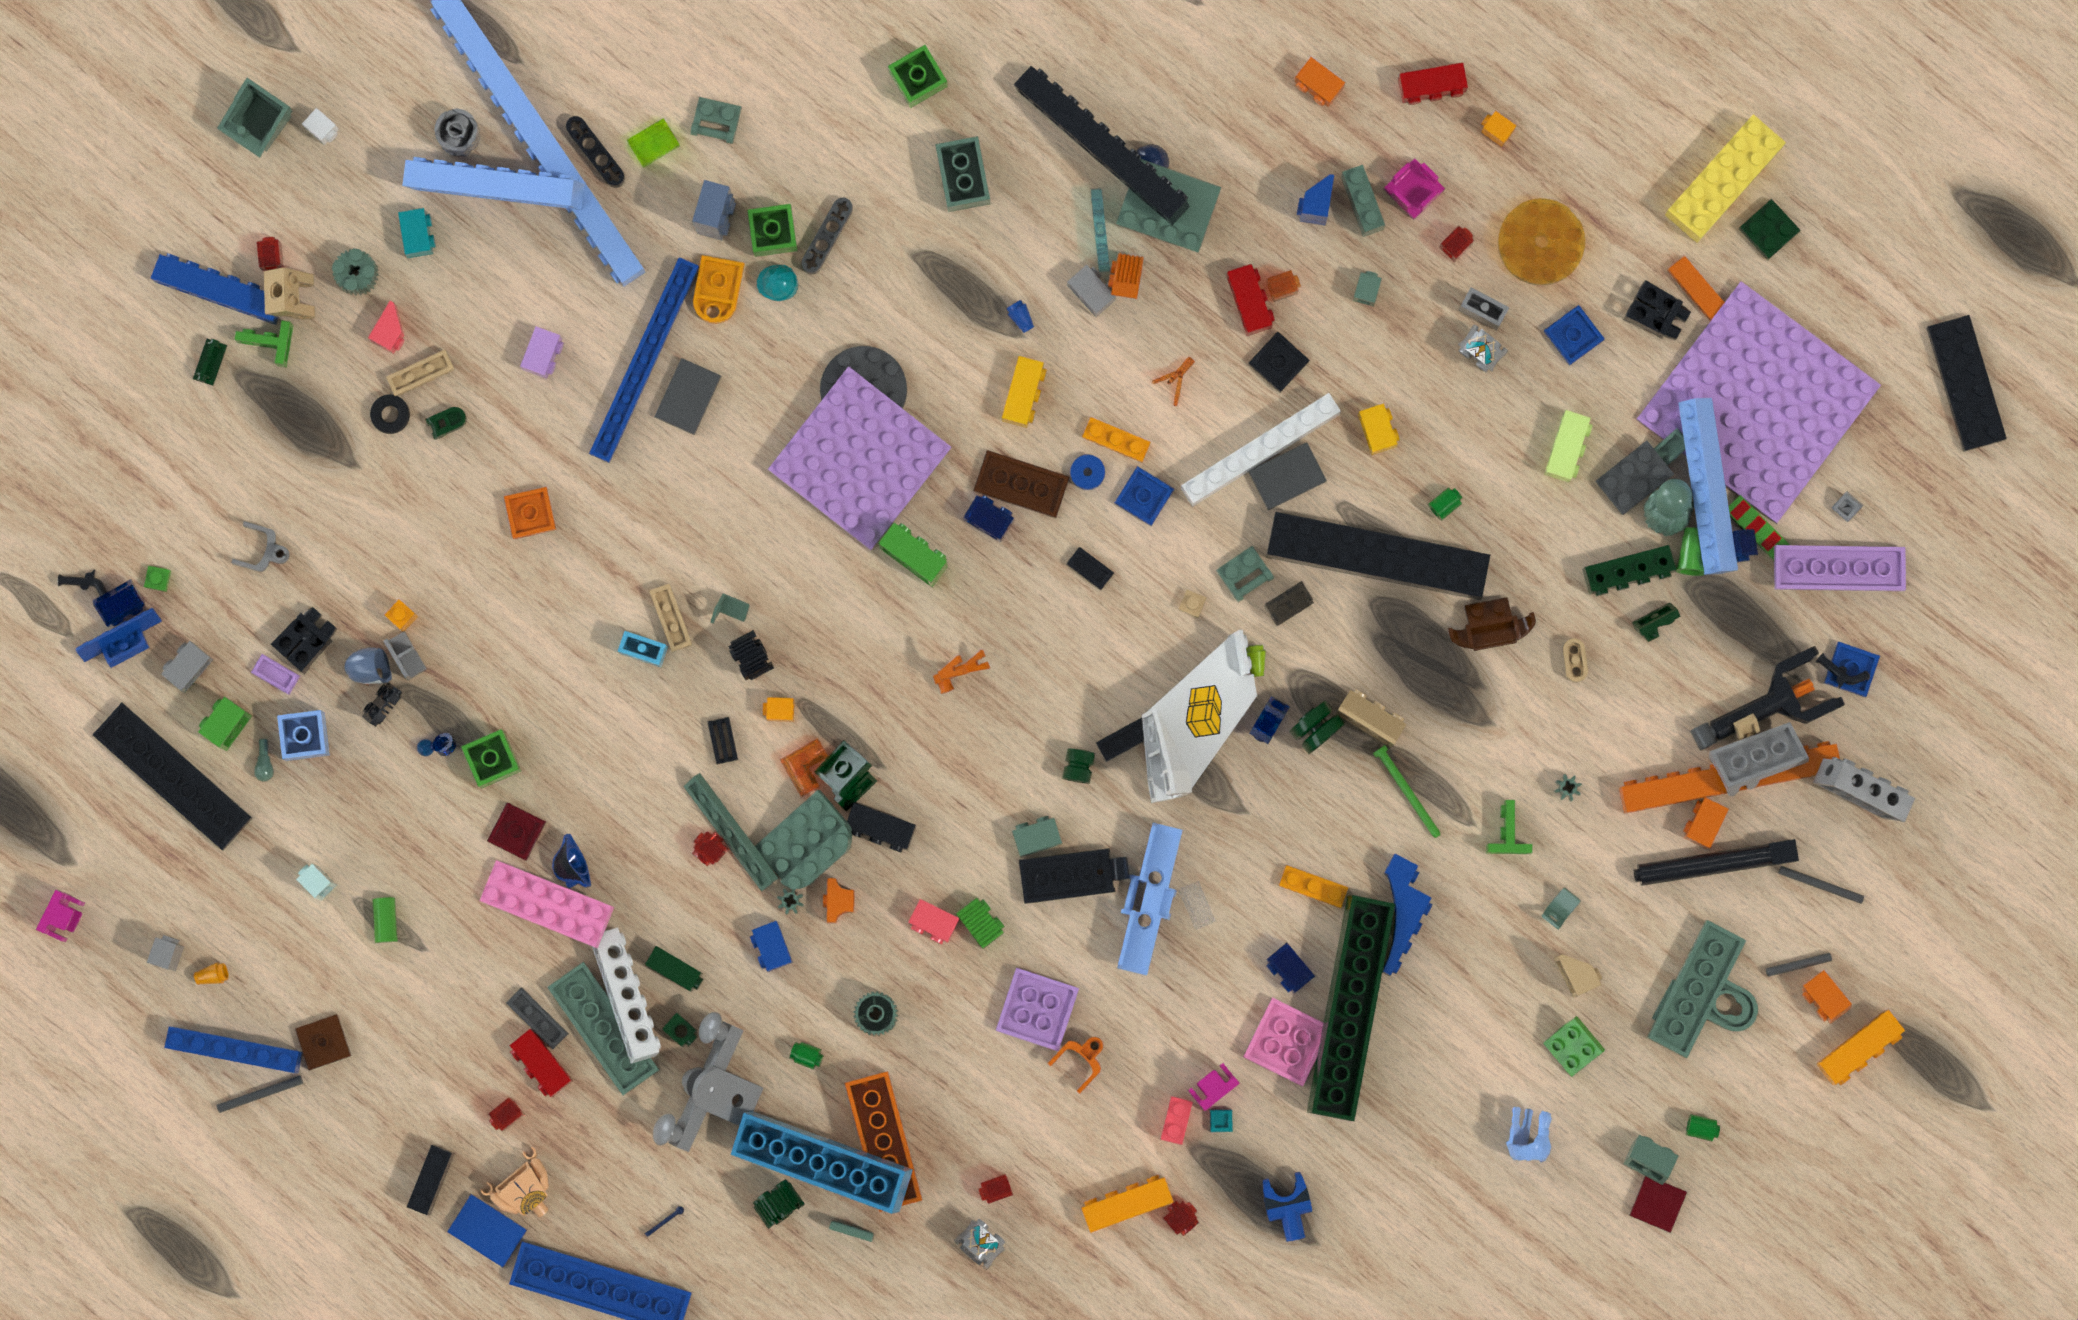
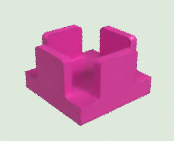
M1414 158L1393 176L1391 182L1383 190L1414 220L1445 188L1438 182L1439 177L1425 163L1420 164Z
M55 890L36 930L66 942L68 938L56 933L55 930L59 928L74 932L82 917V912L69 907L68 904L71 901L84 907L85 902L66 892Z
M1224 1063L1220 1064L1219 1067L1229 1078L1227 1082H1224L1220 1075L1213 1070L1197 1083V1086L1206 1096L1205 1100H1201L1192 1087L1188 1090L1203 1111H1206L1240 1084Z

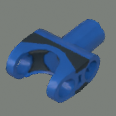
M1301 1172L1294 1173L1296 1180L1295 1188L1291 1195L1287 1197L1278 1196L1273 1188H1271L1269 1179L1263 1180L1264 1203L1268 1220L1270 1222L1281 1219L1286 1242L1306 1238L1301 1215L1312 1212L1308 1189Z

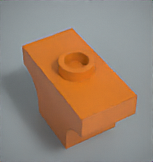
M827 878V894H823V907L827 908V923L837 924V919L840 915L854 913L855 891L841 888L836 878Z

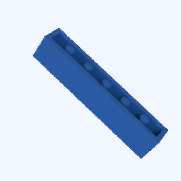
M169 253L166 256L159 254L151 275V279L155 283L271 324H277L279 317L265 314L264 291L260 290L261 286L252 282H248L247 285L240 283V279L232 275H228L227 278L220 276V272L212 268H207V271L199 268V264L187 260V263L179 261V257Z
M170 1026L164 1047L296 1074L299 1073L303 1054L300 1051Z

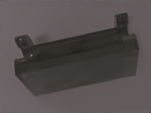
M1301 581L1267 602L1264 607L1275 625L1279 626L1314 604Z

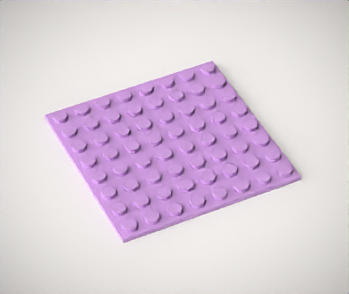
M1741 281L1637 420L1664 440L1676 428L1683 433L1679 402L1694 398H1712L1725 486L1737 495H1741L1749 504L1777 524L1881 384Z

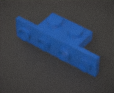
M151 608L128 621H124L117 627L103 632L98 637L84 642L75 650L84 662L103 653L107 664L112 668L150 648L143 631L162 622L154 608Z

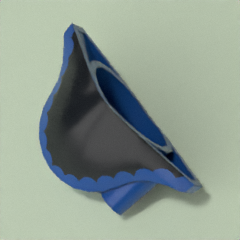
M571 834L564 835L561 848L553 858V872L559 880L566 883L568 888H572L577 884L583 887H591L585 858Z

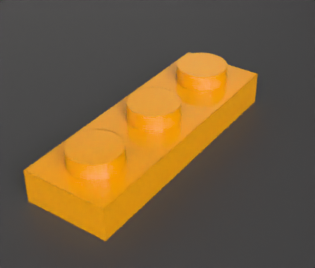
M1090 417L1082 436L1083 439L1141 463L1151 444L1150 441Z
M1286 865L1279 886L1338 908L1342 907L1348 890L1346 886Z

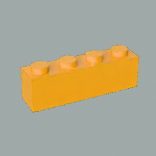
M1885 1010L1816 1063V1065L1832 1085L1839 1083L1841 1086L1851 1078L1849 1076L1850 1073L1854 1070L1859 1072L1868 1065L1866 1062L1872 1056L1877 1058L1883 1054L1886 1045L1889 1043L1894 1045L1903 1038L1901 1034L1905 1030L1890 1010Z
M1159 1175L1146 1179L1147 1184L1139 1186L1137 1182L1126 1186L1127 1191L1118 1194V1191L1115 1190L1105 1194L1106 1199L1097 1201V1198L1085 1201V1206L1081 1207L1090 1233L1173 1203L1165 1177L1160 1178Z

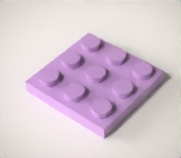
M1016 968L996 1031L1059 1052L1079 988Z

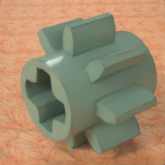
M1564 774L1563 782L1556 780L1555 783L1559 785V789H1556L1554 793L1560 792L1562 795L1560 800L1568 797L1571 802L1573 801V794L1577 796L1581 794L1577 791V787L1581 786L1582 783L1576 784L1574 781L1575 775L1568 779L1567 775ZM1566 782L1568 783V785L1573 786V789L1570 790V794L1567 790H1563V787L1566 785Z
M783 889L785 895L783 897L777 896L779 900H782V904L778 908L785 907L786 915L789 914L790 910L798 914L796 908L804 906V904L799 902L803 895L799 894L796 896V889H792L791 893ZM794 896L793 899L796 901V904L787 907L788 904L785 902V899Z

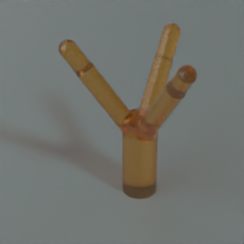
M1188 357L1176 371L1152 381L1153 384L1169 379L1167 384L1170 385L1178 378L1174 406L1178 405L1183 375L1195 363L1191 357Z

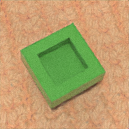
M148 566L144 587L167 592L171 570Z

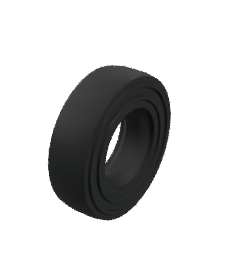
M389 394L379 397L373 403L370 410V418L373 425L379 431L386 434H394L406 427L409 422L410 411L402 398ZM393 406L397 408L398 417L394 422L383 420L382 411L385 407Z

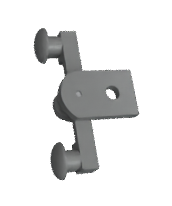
M717 1012L709 1013L702 1020L699 1027V1038L703 1043L707 1044L714 1040L703 1068L690 1069L683 1075L682 1085L690 1098L677 1124H675V1118L672 1114H665L657 1120L653 1129V1139L657 1145L661 1146L668 1142L677 1148L689 1152L707 1112L740 1126L743 1113L754 1111L763 1087L726 1071L744 1030L724 1021L722 1022L721 1016ZM738 1094L739 1101L732 1105L733 1097Z

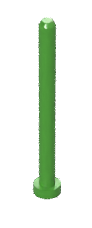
M1384 745L1375 751L1373 755L1375 758L1379 756L1431 835L1437 838L1441 835L1439 829L1387 754L1388 748Z

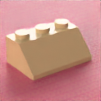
M1356 689L1353 692L1350 690L1336 715H1339L1352 725L1392 748L1407 725L1403 722L1404 718L1394 712L1392 715L1384 711L1386 707L1377 701L1371 703L1366 700L1367 695Z

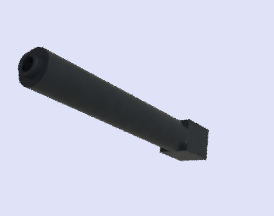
M1796 840L1637 864V869H1634L1635 882L1645 886L1794 863L1799 861Z

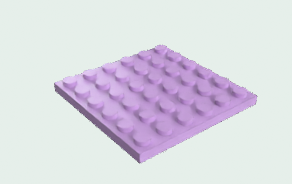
M848 366L768 470L872 550L952 447Z

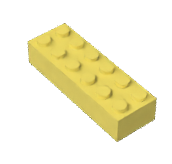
M1753 114L1668 209L1665 216L1698 243L1783 148L1786 142Z

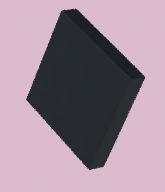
M1277 332L1248 364L1281 393L1310 360L1283 335Z

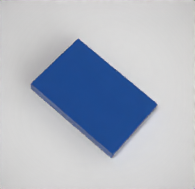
M471 1194L447 1232L503 1268L527 1232V1229Z

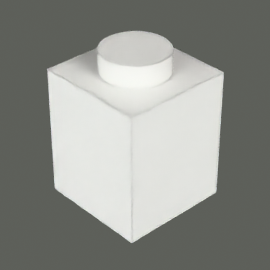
M317 108L302 123L304 128L324 145L327 142H332L339 130L336 124Z

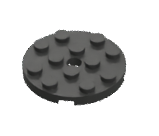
M857 346L846 349L836 355L823 372L820 383L821 400H823L849 366L902 409L904 408L907 398V383L904 372L899 363L890 354L881 349L870 346Z

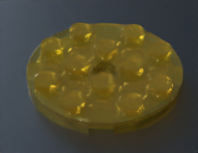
M1532 199L1519 204L1506 216L1498 234V251L1503 264L1516 278L1532 285H1551L1567 278L1579 265L1585 250V233L1580 220L1570 211V208L1551 199ZM1537 237H1545L1547 246L1543 248L1538 247L1535 242Z

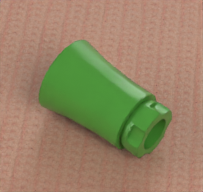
M1696 527L1684 529L1680 556L1676 567L1677 573L1690 576L1704 575L1699 535Z

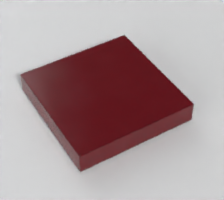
M507 802L487 842L527 861L546 821Z
M1645 1176L1629 1216L1671 1233L1687 1192L1667 1183L1661 1185Z

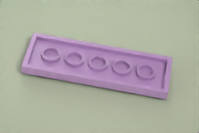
M1775 545L1774 590L1906 591L1905 547Z

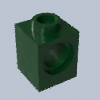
M676 1013L662 1028L681 1047L685 1045L689 1047L697 1038L695 1033L698 1030L679 1013ZM680 1025H684L687 1028V1035L683 1038H679L676 1035V1028Z

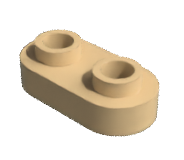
M1572 638L1565 642L1562 652L1566 677L1571 682L1578 683L1583 681L1588 675L1587 658L1583 642ZM1571 646L1577 648L1576 654L1570 653L1569 649ZM1573 668H1578L1580 670V674L1578 676L1572 673Z

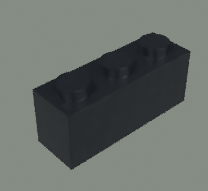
M853 803L847 820L852 828L851 833L853 836L858 838L861 835L870 837V842L881 845L882 842L890 844L889 849L902 853V850L908 851L917 827L915 824L857 803Z
M431 1145L407 1208L425 1215H431L455 1155L454 1152Z

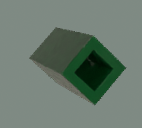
M655 946L645 963L646 966L690 992L693 989L698 990L704 980L701 978L702 972L658 946Z

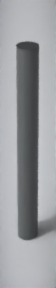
M1780 866L1778 871L1780 875L1862 904L1864 900V895L1787 867Z
M301 1075L217 1104V1109L219 1113L301 1085L303 1084V1079Z

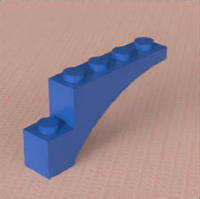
M1397 854L1393 855L1384 872V875L1388 877L1395 904L1393 941L1382 972L1387 976H1391L1392 972L1397 974L1402 964L1399 961L1402 953H1408L1412 945L1409 942L1412 934H1418L1422 923L1419 922L1422 915L1427 916L1433 905L1430 903V896L1409 886L1410 882L1414 884L1420 873L1416 871L1418 865Z

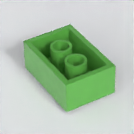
M893 523L878 543L880 549L929 586L933 587L948 568L946 556L937 549L934 552L929 549V543L920 536L917 538L913 537L911 530L904 524L900 523L898 526L896 523Z

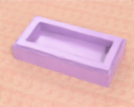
M263 654L251 671L252 674L290 695L301 677Z

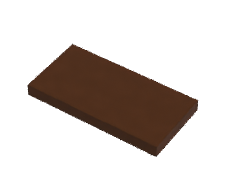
M987 450L973 492L1057 518L1070 477Z

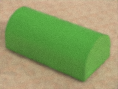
M395 898L372 899L375 943L398 942Z

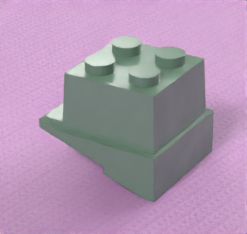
M246 78L217 129L260 158L264 151H268L291 119L293 110L261 86Z

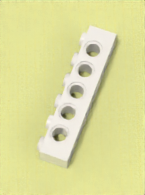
M617 927L604 931L598 948L592 946L630 1063L632 1064L655 1057L659 1053L661 1045L658 1037H654L652 1028H654L653 1020L650 1015L647 1016L645 1007H647L644 995H640L638 989L640 986L637 974H633L631 968L633 961L631 955L626 953L624 934L620 933ZM608 949H614L617 952L618 957H610L608 955ZM614 971H623L625 977L623 979L617 978ZM621 991H629L632 996L631 999L623 998ZM628 1012H636L638 1020L630 1019ZM642 1032L645 1035V1041H639L635 1033Z

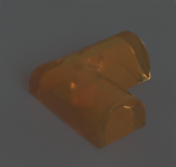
M818 738L780 759L801 798L820 788L810 768L825 760L828 755Z

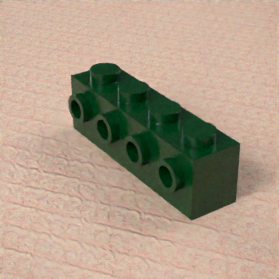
M1666 545L1586 566L1582 570L1589 595L1595 593L1596 597L1608 594L1609 589L1616 588L1617 591L1630 588L1629 584L1637 582L1639 586L1650 583L1651 578L1658 577L1659 580L1672 577L1671 573L1676 571L1670 546Z

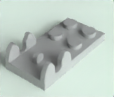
M1791 722L1709 752V759L1714 764L1729 796H1735L1744 785H1746L1747 789L1751 790L1758 785L1761 779L1809 761V757Z

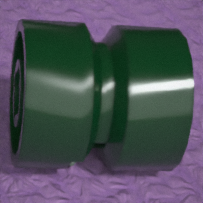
M1067 748L1065 760L1068 762V765L1064 767L1062 779L1090 784L1092 771L1089 770V767L1094 764L1095 753Z

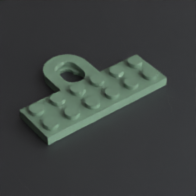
M1706 920L1647 1038L1684 1058H1688L1706 1020L1729 1031H1743L1749 1028L1757 1018V1001L1749 991L1727 980L1746 940ZM1725 993L1732 995L1742 1007L1741 1014L1738 1016L1721 1014L1716 1008L1717 998Z

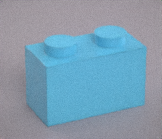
M624 631L618 653L661 668L668 646Z

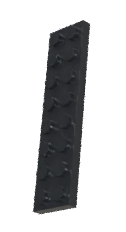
M123 702L93 733V736L222 851L252 820V817Z

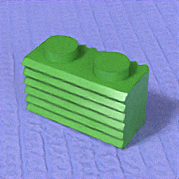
M976 898L957 912L956 915L982 949H984L1004 934L1002 928L1005 926L997 916L993 919L988 913L991 908L984 899L979 901Z

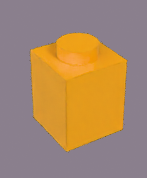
M1497 111L1492 116L1488 114L1481 123L1484 126L1481 133L1501 147H1503L1516 128L1514 123Z
M400 599L385 613V616L402 632L406 631L419 617Z
M767 697V703H763V716H766L767 721L794 722V698Z

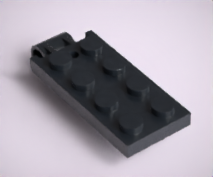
M1110 848L1019 860L1024 904L1114 893L1116 891L1113 881L1130 879L1127 857L1110 859ZM1098 869L1103 870L1102 875L1097 874Z

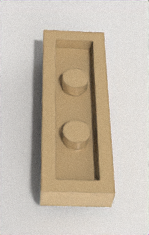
M442 350L386 378L394 396H401L454 371L455 368L447 351Z
M670 583L650 590L651 598L671 652L673 653L692 646L693 644Z

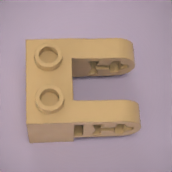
M288 268L264 271L265 314L303 320L314 319L315 306L302 304L299 300V287H313L314 274Z

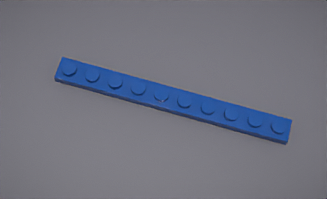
M680 257L678 258L589 452L590 455L607 463L611 462L697 274L698 265Z

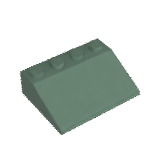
M1140 159L1144 164H1146L1147 162H1149V161ZM1149 162L1157 170L1155 173L1159 177L1165 176L1172 183L1171 187L1174 190L1180 189L1187 195V202L1190 207L1173 225H1170L1128 188L1116 224L1199 252L1221 187Z

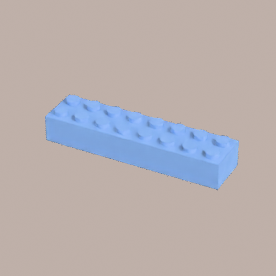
M413 157V161L405 160L402 186L418 191L582 210L585 184L578 182L579 178H574L570 175L560 174V178H557L558 176L551 173L539 172V176H537V173H532L528 170L518 169V173H516V171L509 168L497 167L495 171V168H490L486 165L476 164V168H474V166L467 163L455 162V166H453V163L444 160L434 159V163H432V161L426 160V158Z

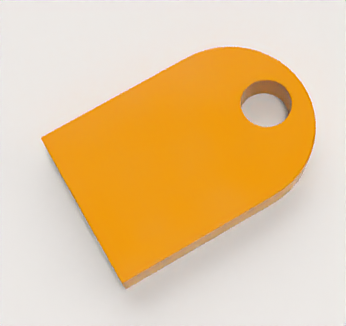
M702 255L693 298L694 309L702 320L711 324H720L733 316L738 303L745 263ZM710 307H717L719 309L717 317L710 318L707 315Z

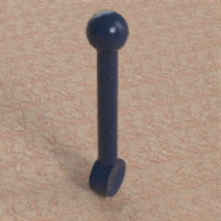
M678 1206L675 1212L647 1231L645 1235L647 1237L675 1216L683 1214L684 1208Z

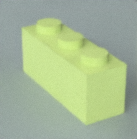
M1565 410L1544 475L1570 482L1572 477H1577L1580 466L1576 465L1578 457L1582 458L1586 445L1583 444L1585 436L1589 437L1593 426L1589 424L1590 417Z

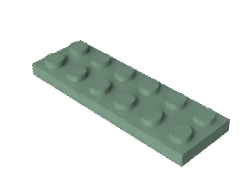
M582 962L547 987L623 1096L659 1071L652 1058L630 1063L609 997L585 962Z

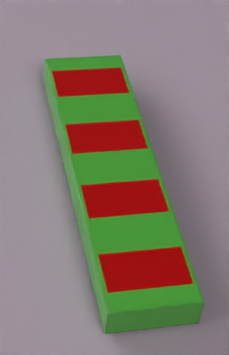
M1741 495L1728 506L1730 518L1773 561L1775 545H1790Z

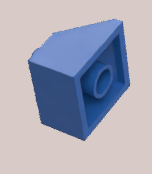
M1333 174L1328 175L1308 189L1304 194V198H1299L1296 215H1301L1300 222L1326 225L1334 181Z

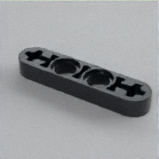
M570 117L567 120L566 129L576 144L610 187L618 188L622 186L625 181V175L616 161L581 117ZM573 122L576 124L581 123L580 129L585 133L581 137L577 130H571ZM587 138L595 140V145L591 149L583 147V142ZM599 155H606L608 157L606 165L599 166L596 164V159ZM611 167L612 171L615 174L620 173V175L618 176L619 181H610V179L612 178L610 173L608 171L603 173L602 171H605Z

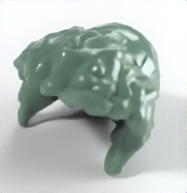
M1670 479L1665 481L1658 490L1652 492L1644 505L1645 522L1648 524V528H1651L1656 533H1662L1664 536H1672L1688 526L1694 509L1692 491L1688 484L1680 479Z

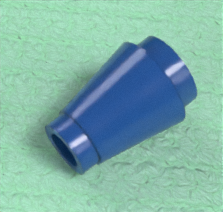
M1022 300L1006 308L1009 312L1007 315L1023 333L1035 327L1026 303L1023 304Z

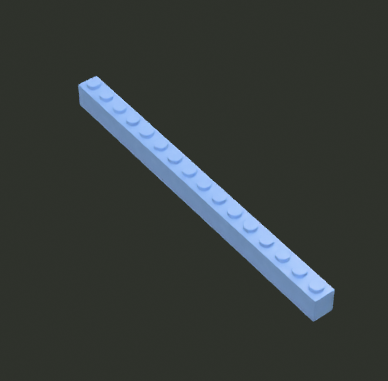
M431 0L430 2L433 6L430 9L437 20L441 18L445 23L442 28L449 38L451 36L455 38L457 43L454 45L461 55L466 54L469 59L466 63L471 71L479 73L481 78L478 81L484 90L489 88L492 92L491 100L497 108L499 106L502 107L505 112L502 116L508 125L513 123L517 129L514 134L521 143L523 141L526 142L529 147L526 151L531 159L539 161L541 164L538 167L540 172L551 173L558 176L557 178H560V174L570 175L574 178H579L578 182L585 184L582 210L565 209L568 213L573 211L577 217L574 219V222L581 231L583 229L586 230L589 235L586 239L591 247H597L601 252L598 257L604 266L609 264L613 270L610 274L617 284L621 282L625 287L646 273L462 1Z

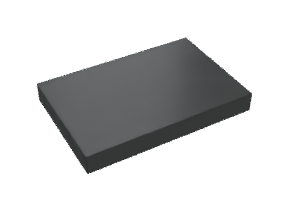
M681 358L654 417L695 435L722 376Z
M1307 442L1249 471L1268 510L1327 482Z

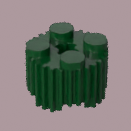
M786 1179L778 1183L770 1191L771 1194L769 1191H766L753 1202V1208L768 1229L774 1224L777 1225L787 1219L794 1210H799L805 1205L792 1184Z

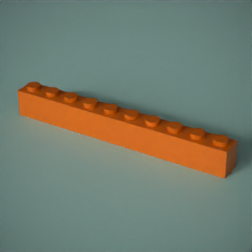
M1830 741L1817 743V748L1809 749L1808 745L1803 746L1809 757L1807 763L1761 779L1755 788L1816 776L1823 758L1832 760L1833 757L1840 759L1837 744L1830 745ZM1714 764L1709 765L1710 769L1701 770V767L1688 769L1689 773L1680 775L1679 771L1667 773V778L1659 779L1658 775L1646 777V782L1637 783V780L1623 782L1624 786L1619 788L1624 814L1727 794ZM1746 785L1742 786L1739 791L1747 790Z

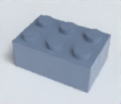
M704 180L692 220L697 234L721 241L724 235H728L730 223H728L729 215H733L736 208L735 198H733L729 186Z

